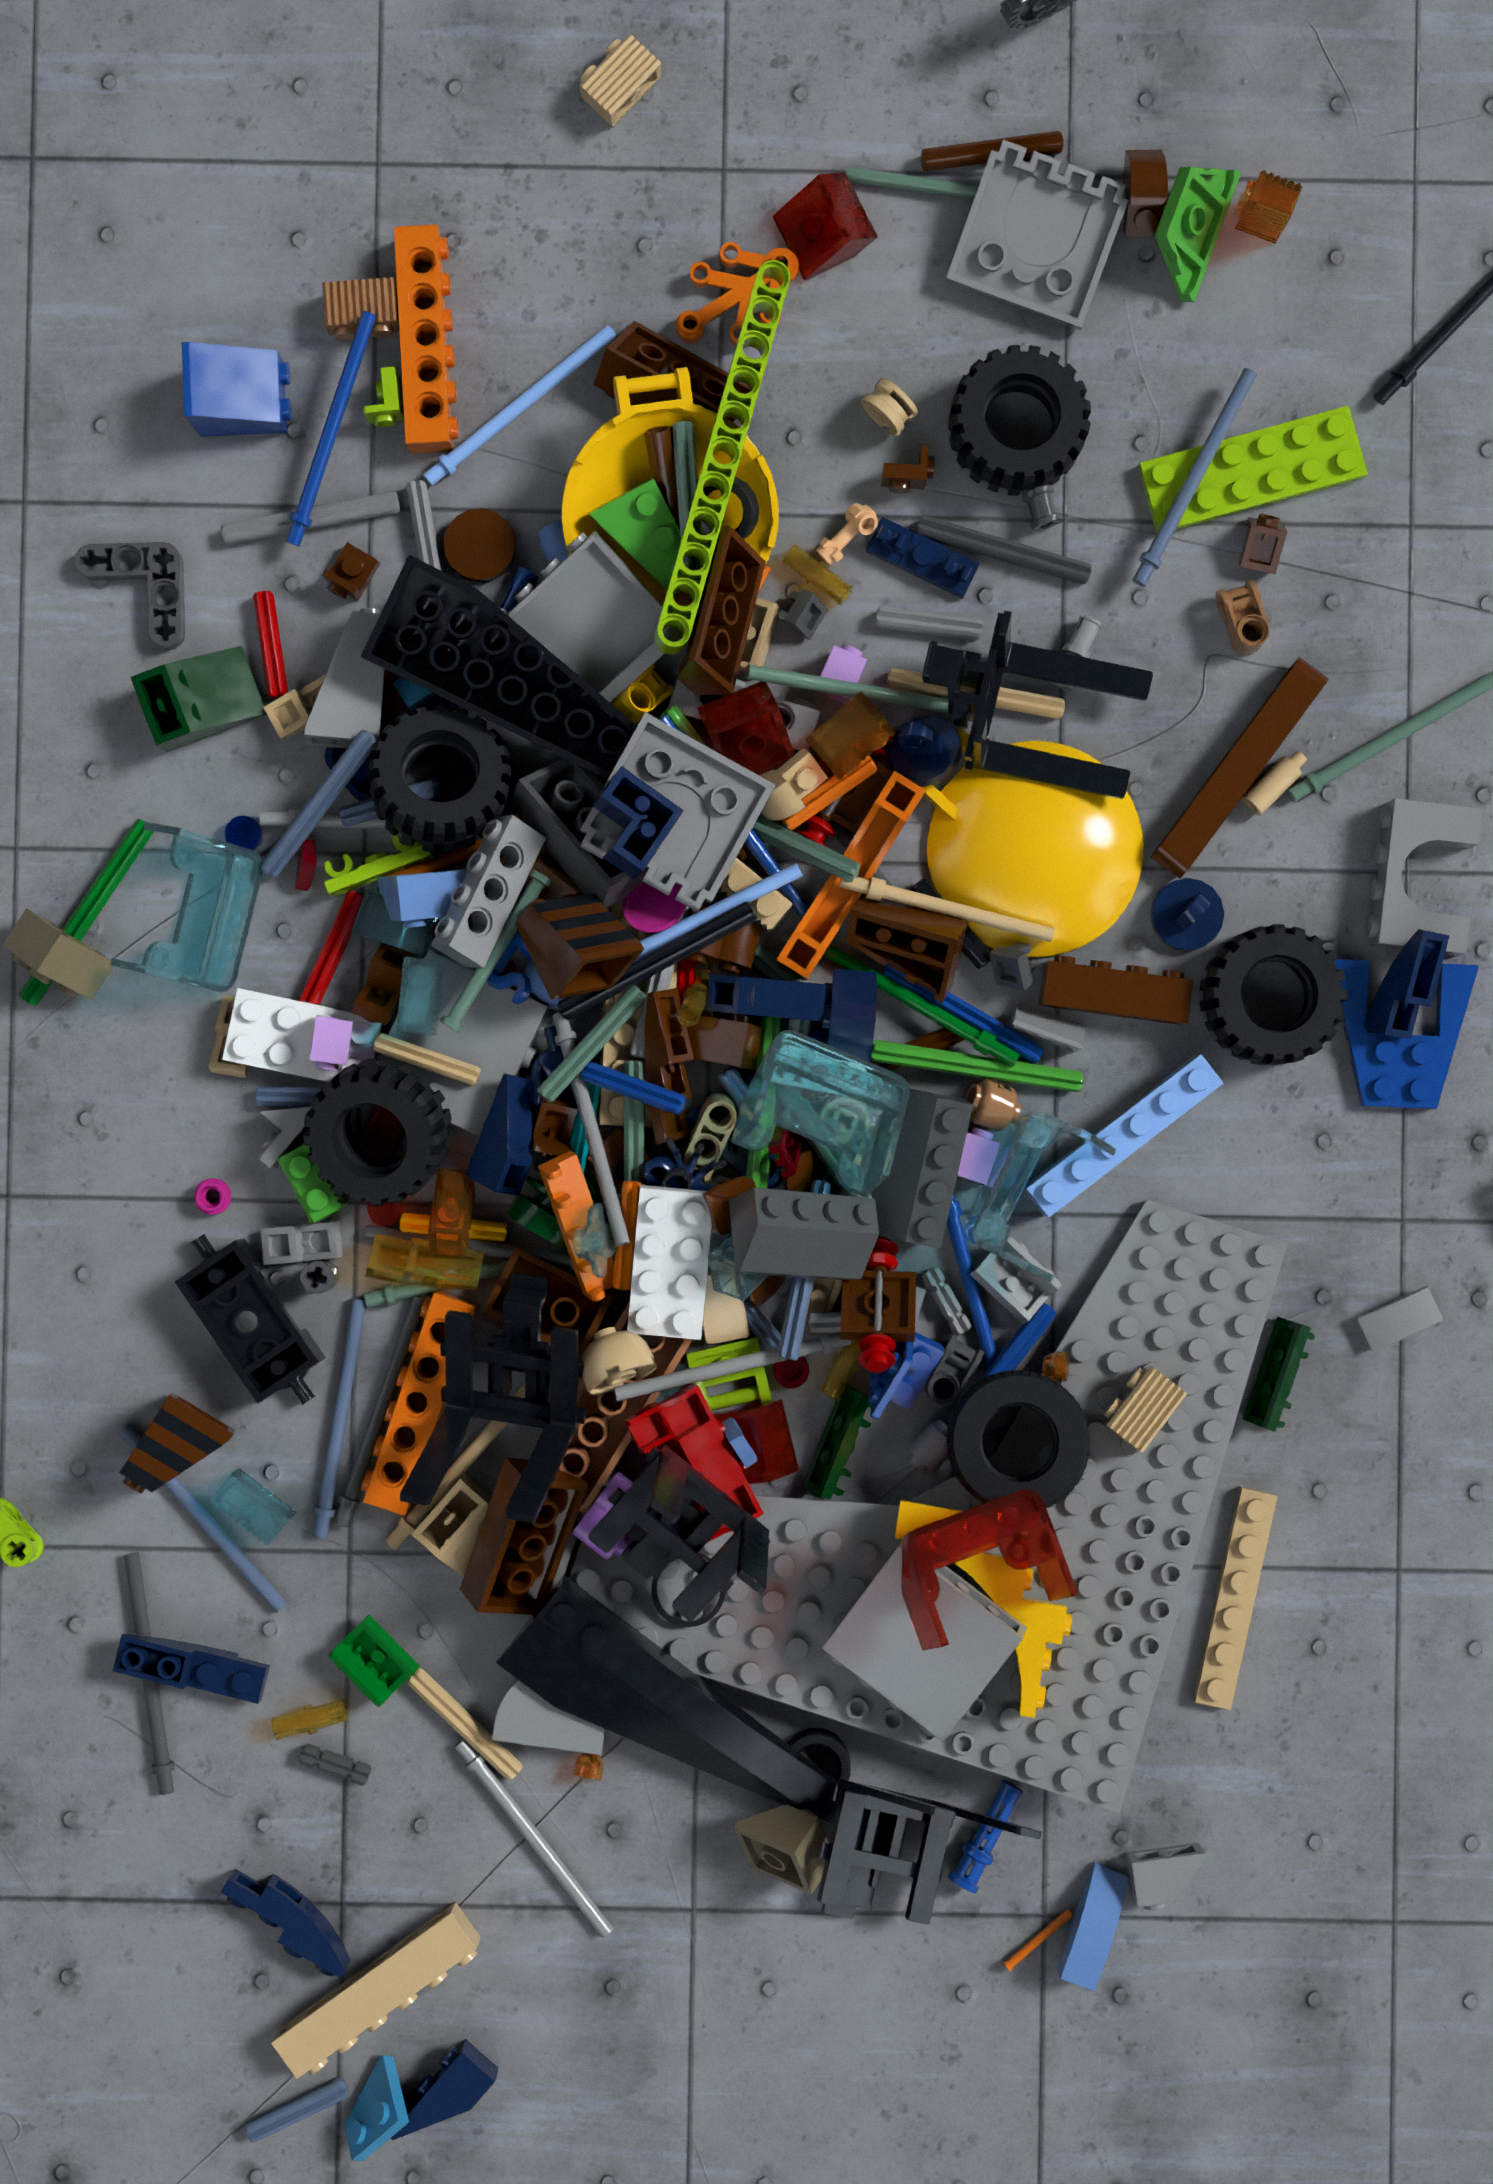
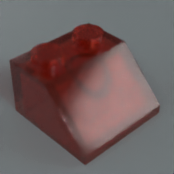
M846 172L817 175L772 216L788 249L796 255L799 262V271L804 280H809L854 258L878 237Z
M760 681L697 708L712 749L757 775L782 766L795 755L778 704L766 682Z
M782 1399L753 1403L713 1413L715 1419L721 1422L730 1417L735 1419L742 1430L743 1436L754 1450L757 1462L747 1468L745 1467L742 1471L749 1484L771 1482L799 1471ZM726 1439L727 1442H728V1444H729V1446H730V1448H731V1450H732V1451H735V1450L733 1449V1447L731 1446L730 1442L728 1441V1439Z

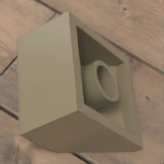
M786 1804L736 1822L733 1828L752 1869L811 1895L813 1894L822 1879L826 1859L816 1857L819 1841L828 1843V1839L820 1825V1820L815 1813L809 1809L799 1810Z

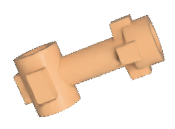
M858 503L852 504L845 513V519L848 523L831 540L824 537L819 543L820 546L815 551L829 566L834 562L838 563L843 558L841 550L859 532L863 535H870L876 530L878 526L877 514L866 504L864 506Z

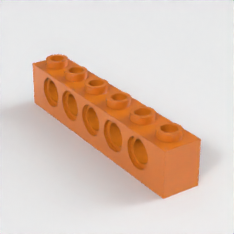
M437 224L394 227L405 443L410 454L451 452L453 450V439H459V426L457 417H452L451 404L457 403V390L455 381H450L449 368L455 367V354L453 345H448L447 332L453 331L451 309H446L445 296H451L449 273H444L443 260H449L447 237H441ZM428 262L432 264L431 269L426 273L415 272V268L420 263ZM431 298L434 300L433 305L428 309L422 310L417 308V304L421 299ZM423 335H436V339L432 344L428 346L419 344V340ZM434 369L438 371V375L433 381L425 382L421 380V375L426 370ZM430 405L440 407L438 415L433 418H426L422 415L424 409Z
M439 1290L434 1292L432 1297L426 1296L420 1312V1317L425 1318L421 1332L414 1331L408 1347V1352L413 1353L409 1367L403 1365L397 1379L396 1386L401 1387L398 1400H391L384 1421L390 1422L386 1435H379L373 1450V1456L378 1457L374 1471L367 1470L361 1486V1490L366 1492L363 1502L403 1516L410 1511L412 1503L400 1501V1492L441 1418L446 1402H441V1389L443 1386H446L445 1356H441V1341L434 1337L433 1326L436 1322L445 1323V1315L449 1310L470 1313L474 1322L479 1307L478 1303ZM424 1357H432L438 1362L439 1371L437 1375L429 1376L422 1371L421 1362ZM412 1392H421L427 1398L426 1409L416 1410L410 1405L409 1397ZM406 1426L414 1431V1444L406 1445L399 1440L398 1430L400 1427ZM395 1461L403 1467L404 1474L401 1479H393L388 1476L386 1472L388 1462Z

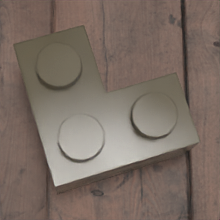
M27 908L3 944L4 947L15 954L11 960L29 970L28 973L45 984H48L51 979L58 982L56 988L75 999L78 994H81L93 1000L115 965L112 960L97 949L72 937L53 922Z

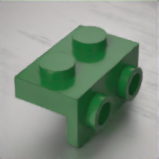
M370 1614L328 1654V1657L336 1664L338 1669L377 1707L385 1703L392 1693L420 1667Z

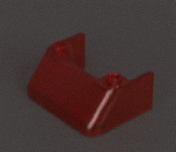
M1030 1489L1016 1491L918 1527L906 1534L902 1543L901 1593L922 1650L949 1645L934 1604L940 1592L939 1582L934 1570L998 1546L1004 1561L1011 1568L1025 1570L1036 1566L1049 1602L1078 1595L1045 1503L1037 1492Z

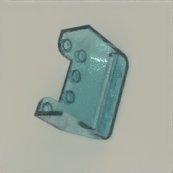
M785 1030L780 1032L771 1042L745 1093L731 1143L753 1151L761 1150L771 1141L775 1125L840 1151L836 1167V1177L839 1183L845 1189L866 1197L889 1177L910 1096L909 1085L899 1074L797 1031Z

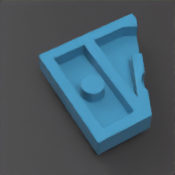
M382 2055L379 2057L344 2125L351 2160L364 2161L409 2123L394 2056Z

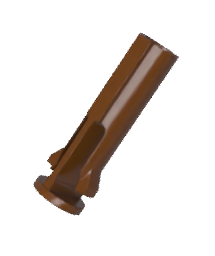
M669 425L654 427L644 433L651 477L655 480L680 529L673 427Z

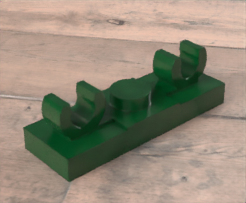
M1277 1316L1242 1418L1243 1420L1274 1432L1277 1427L1283 1428L1285 1426V1422L1279 1419L1283 1408H1291V1404L1286 1399L1289 1397L1300 1365V1358L1307 1359L1309 1356L1308 1353L1303 1352L1306 1340H1314L1315 1335L1310 1332V1327Z
M842 1384L802 1485L820 1497L831 1500L833 1494L842 1496L845 1492L836 1485L840 1476L850 1477L852 1474L844 1466H846L849 1456L855 1448L859 1427L869 1428L871 1426L870 1422L863 1419L866 1409L871 1408V1403L868 1402V1395L845 1384Z

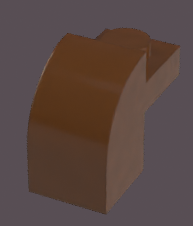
M1162 149L1125 150L1123 184H1126L1124 192L1126 199L1129 201L1125 209L1124 235L1125 237H1155L1164 212V205L1167 204L1168 175L1166 158Z
M382 943L371 959L366 984L354 1001L352 1014L361 1016L369 1022L382 1023L384 1025H387L391 1018L395 1019L411 979L416 954Z

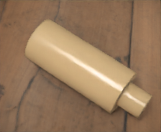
M1296 751L1290 758L1283 756L1242 797L1245 805L1255 814L1261 816L1302 775L1300 767L1307 761L1306 757L1299 751Z

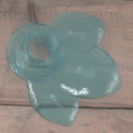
M598 1202L589 1208L587 1224L575 1231L574 1250L579 1259L585 1258L586 1261L590 1262L593 1274L597 1278H601L607 1274V1258L613 1256L617 1247L610 1224H606L604 1220V1207L602 1203Z

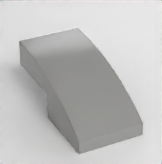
M339 1221L260 1229L264 1265L343 1257Z
M1426 1286L1397 1297L1389 1304L1358 1315L1357 1320L1373 1352L1442 1321L1443 1317L1429 1287Z

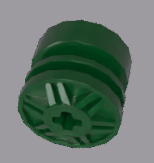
M537 1159L533 1168L540 1172L538 1166L545 1162ZM528 1175L526 1181L538 1191L535 1197L520 1193L514 1198L506 1214L538 1236L567 1250L544 1182ZM586 1181L593 1203L600 1206L603 1201L602 1196Z

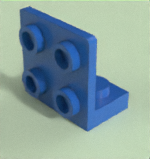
M915 1332V1342L895 1341L896 1348L892 1352L896 1358L895 1364L884 1372H872L869 1378L868 1385L871 1386L868 1396V1402L871 1403L870 1416L878 1420L889 1400L910 1410L945 1353V1346Z

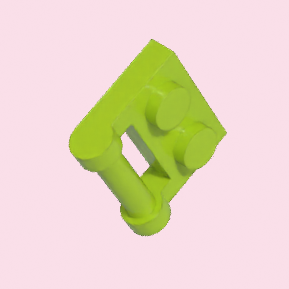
M752 1337L688 1352L686 1356L689 1368H694L760 1352L761 1350L758 1338ZM764 1366L693 1383L699 1386L711 1411L760 1399L761 1403L772 1400ZM751 1376L756 1378V1386L708 1397L706 1390L708 1386Z

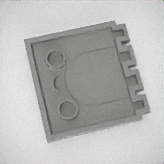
M1003 140L999 152L991 150L945 281L1081 330L1129 201L1122 198L1126 184L1102 176L1097 189L1091 186L1096 173L1068 163L1064 176L1059 175L1057 172L1061 160L1034 151L1030 163L1024 162L1023 159L1027 148Z
M645 712L603 789L611 777L623 766L684 810L647 865L648 871L642 881L666 895L670 894L674 884L679 885L681 889L675 900L698 912L704 900L709 903L713 901L776 785ZM592 807L580 829L581 832L586 834L580 847L603 859L623 827Z

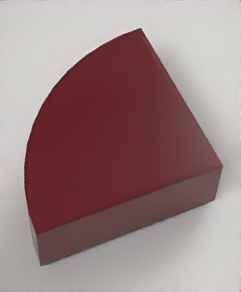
M306 839L300 846L295 889L308 891L311 887L317 865L315 840Z

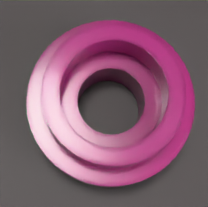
M216 1178L202 1181L197 1186L194 1194L197 1207L209 1215L224 1212L229 1207L232 1199L229 1186L224 1181ZM213 1189L218 1191L220 1195L217 1203H211L208 1199V1193Z

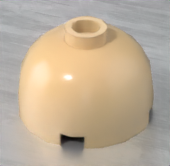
M608 1327L594 1334L595 1341L590 1343L581 1355V1360L584 1364L582 1378L587 1391L593 1395L613 1391V1387L624 1385L623 1382L633 1377L636 1381H639L657 1368L652 1351L642 1337L630 1331L616 1332L615 1327Z

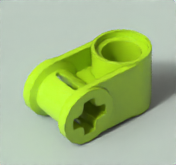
M0 1497V1558L8 1566L15 1568L36 1561L40 1558L44 1549L41 1536L26 1522L12 1503ZM21 1542H23L26 1545V1547L23 1550L24 1555H21L18 1552V1550H20L21 1548Z

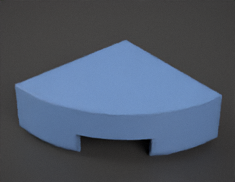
M730 1417L722 1422L726 1428L724 1433L745 1467L747 1468L757 1462L754 1450L743 1436L742 1430L735 1419Z

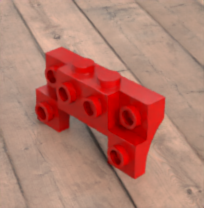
M688 1384L660 1403L653 1402L624 1420L640 1453L646 1454L654 1445L658 1447L667 1442L672 1451L698 1472H701L705 1478L722 1492H725L755 1519L764 1514L742 1472L745 1469L743 1462L737 1453L731 1450L726 1440L725 1426L720 1420L715 1419L698 1385ZM698 1502L694 1503L702 1512L706 1510ZM723 1524L708 1542L732 1530Z

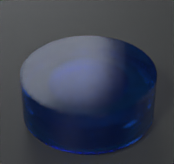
M237 816L227 824L225 839L234 850L241 853H250L261 845L263 830L260 824L253 818Z

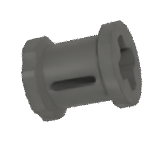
M1042 485L1022 494L1023 502L1028 503L1033 519L1031 524L1032 531L1051 528L1064 520L1062 514L1057 513L1052 497L1054 492L1053 485Z
M323 1259L313 1261L309 1265L304 1266L300 1273V1281L304 1289L312 1294H320L331 1290L338 1282L339 1277L337 1267L332 1262ZM322 1268V1275L327 1277V1281L317 1285V1278L312 1276V1272Z

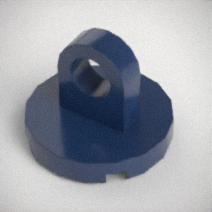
M930 715L917 717L902 724L894 735V740L889 748L890 762L895 771L921 787L935 785L943 781L944 776L949 772L952 773L958 767L962 756V742L953 725L941 717Z
M1184 878L1172 881L1161 889L1153 900L1151 923L1153 931L1158 938L1169 947L1182 951L1199 949L1213 941L1222 928L1224 919L1222 900L1213 887L1201 880Z

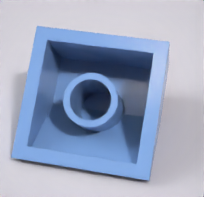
M446 870L377 877L391 921H403L404 928L426 926V919L439 917L440 921L446 916L452 904L451 896L453 891L462 883L468 870Z

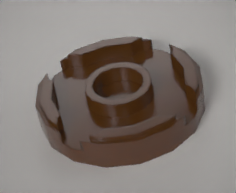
M485 508L469 509L456 516L448 526L444 537L445 556L452 569L462 578L470 581L490 582L504 575L513 564L516 552V538L508 521L497 512Z

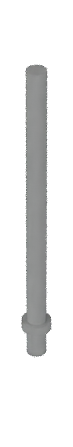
M556 1013L552 1016L557 1036L554 1038L556 1045L561 1046L565 1059L576 1047L575 1041L578 1039L576 1032L571 1031L569 1020H566L561 1013ZM581 1071L572 1080L571 1086L615 1245L619 1247L629 1244L630 1240L586 1081L582 1080Z
M827 1332L818 1333V1338L801 1342L799 1357L822 1352L823 1355L830 1354L831 1349L851 1345V1340H840V1332L830 1335ZM779 1347L616 1386L613 1387L617 1402L785 1361L786 1359L778 1356Z
M463 1738L454 1747L466 1761L465 1768L469 1773L473 1771L596 1931L602 1938L606 1937L613 1930L612 1925L485 1763L486 1759L478 1754Z

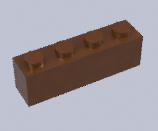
M1054 955V961L1048 960L1044 963L1038 1006L1175 1025L1188 1024L1194 980L1184 979L1183 972L1162 970V976L1147 974V967L1126 965V971L1111 969V962L1090 960V966L1075 964L1076 958L1061 955Z

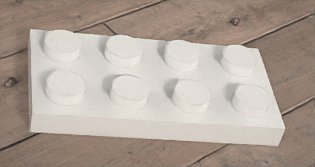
M237 988L222 1060L329 1082L344 1068L353 1063L358 1065L363 1060L375 1057L374 1043L380 1033L382 1023L369 1022L363 1017L345 1010ZM316 1015L353 1020L347 1066L339 1065L338 1071L316 1068L317 1061L309 1060Z
M647 1185L640 1186L627 1331L642 1335L701 1340L712 1230L709 1208L703 1197V1193L706 1191Z

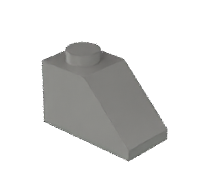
M1199 1843L1126 1852L1131 1892L1136 1905L1146 1910H1158L1164 1908L1165 1903L1175 1902L1206 1861L1205 1853Z

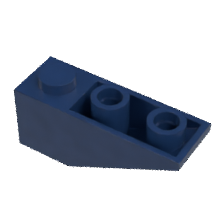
M709 974L706 1010L823 1021L826 984L739 975Z
M504 1073L465 1176L494 1192L518 1196L532 1163L531 1080Z
M467 2039L458 2049L453 2045L440 2060L439 2064L442 2067L434 2076L430 2073L427 2074L415 2090V2093L418 2095L410 2104L404 2101L409 2123L392 2136L391 2139H398L471 2110L494 2084L499 2068Z

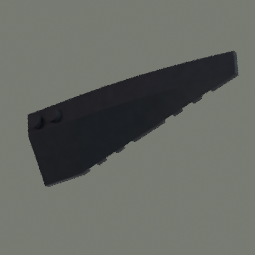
M408 555L361 657L608 779L637 725L477 588Z
M565 1575L562 1576L496 1661L499 1666L557 1709L779 1804H787L799 1810L809 1809L818 1816L821 1822L834 1826L839 1802L829 1800L832 1785L838 1786L839 1782Z

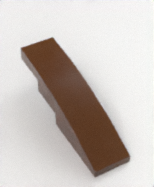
M677 988L648 993L644 1029L646 1082L682 1094L686 1097V1100L691 1099L692 1094L684 1062L694 1060ZM649 1105L656 1145L666 1143L667 1139L670 1138L674 1141L690 1137L684 1109L681 1114H673Z

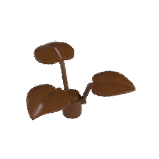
M813 1149L800 1153L796 1175L784 1179V1187L787 1191L810 1192L813 1180L822 1181L825 1166ZM742 1176L728 1181L722 1180L714 1188L703 1193L709 1208L711 1223L716 1232L722 1235L732 1232L729 1199L752 1188H756L753 1179ZM749 1274L748 1291L752 1305L758 1307L769 1300L779 1290L787 1276Z

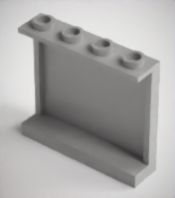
M596 531L588 537L582 532L567 546L571 553L562 562L557 558L553 559L540 572L544 579L537 586L533 587L528 583L514 597L518 603L508 613L504 608L501 610L611 703L664 654L657 648L654 641L663 605ZM667 627L663 630L664 637L671 642H677L682 637L681 632L675 627Z
M429 950L388 1035L478 1066L481 1069L477 1083L469 1085L409 1064L415 1067V1075L421 1078L425 1074L433 1081L429 1086L434 1092L437 1090L441 1091L445 1098L441 1106L443 1109H450L452 1117L450 1123L480 1137L503 1074L519 1076L522 1067L527 1070L529 1069L537 1053V1050L532 1048L538 1035L545 1036L544 1029L550 1026L553 1017L548 1015L550 1011L548 1006L529 997L524 1003L514 1004L512 998L516 991L510 988L497 990L490 987L486 981L462 1019L460 1025L463 1027L459 1033L441 1023L440 1019L443 1015L447 1016L474 971ZM380 1053L376 1059L377 1064L384 1058L396 1060V1067L399 1068L406 1063Z
M905 1535L835 1631L829 1636L822 1649L827 1652L830 1660L836 1665L847 1667L856 1674L863 1686L870 1690H877L886 1697L889 1705L894 1710L902 1714L906 1713L917 1721L918 1726L924 1733L931 1737L936 1736L944 1742L1022 1641L1027 1627Z

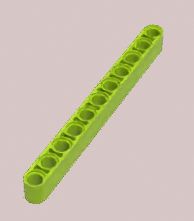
M769 260L763 263L757 272L655 631V644L665 654L674 655L680 653L685 648L691 635L790 283L789 269L778 260ZM773 278L777 280L780 287L775 289L769 288L765 285L763 279ZM757 312L764 313L770 318V322L766 324L759 323L755 320L753 314ZM753 347L759 351L761 357L756 359L749 358L745 355L743 349ZM744 382L750 387L751 392L747 394L739 393L735 390L733 384ZM728 416L735 417L739 420L741 427L731 429L724 424L723 419ZM718 451L725 452L730 456L732 462L720 464L714 459L713 454ZM708 486L716 487L721 492L722 497L716 500L709 499L704 494L703 489ZM698 521L706 522L711 527L712 532L708 535H700L694 530L693 524ZM689 556L696 557L701 562L702 568L696 571L689 570L684 565L683 559ZM679 591L685 592L691 597L692 603L688 606H680L674 601L673 594ZM667 627H675L681 632L682 639L677 642H671L664 637L663 630Z

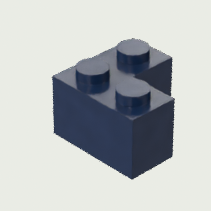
M621 766L592 805L623 827L603 858L632 879H635L645 870L684 810Z
M833 969L832 983H824L826 984L824 1005H830V1007H824L822 1029H828V1034L820 1035L819 1052L857 1059L864 1062L868 1069H870L876 1022L877 972Z

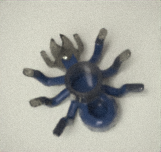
M671 1137L667 1138L666 1143L670 1152L674 1155L675 1163L666 1155H654L645 1162L643 1168V1178L646 1183L658 1187L708 1191L719 1185L720 1183L718 1182L731 1180L724 1176H718L714 1180L702 1182L701 1178L713 1169L718 1170L725 1167L727 1162L725 1160L711 1161L693 1175L698 1158L704 1150V1144H698L692 1154L689 1165L686 1166L683 1164L679 1148Z

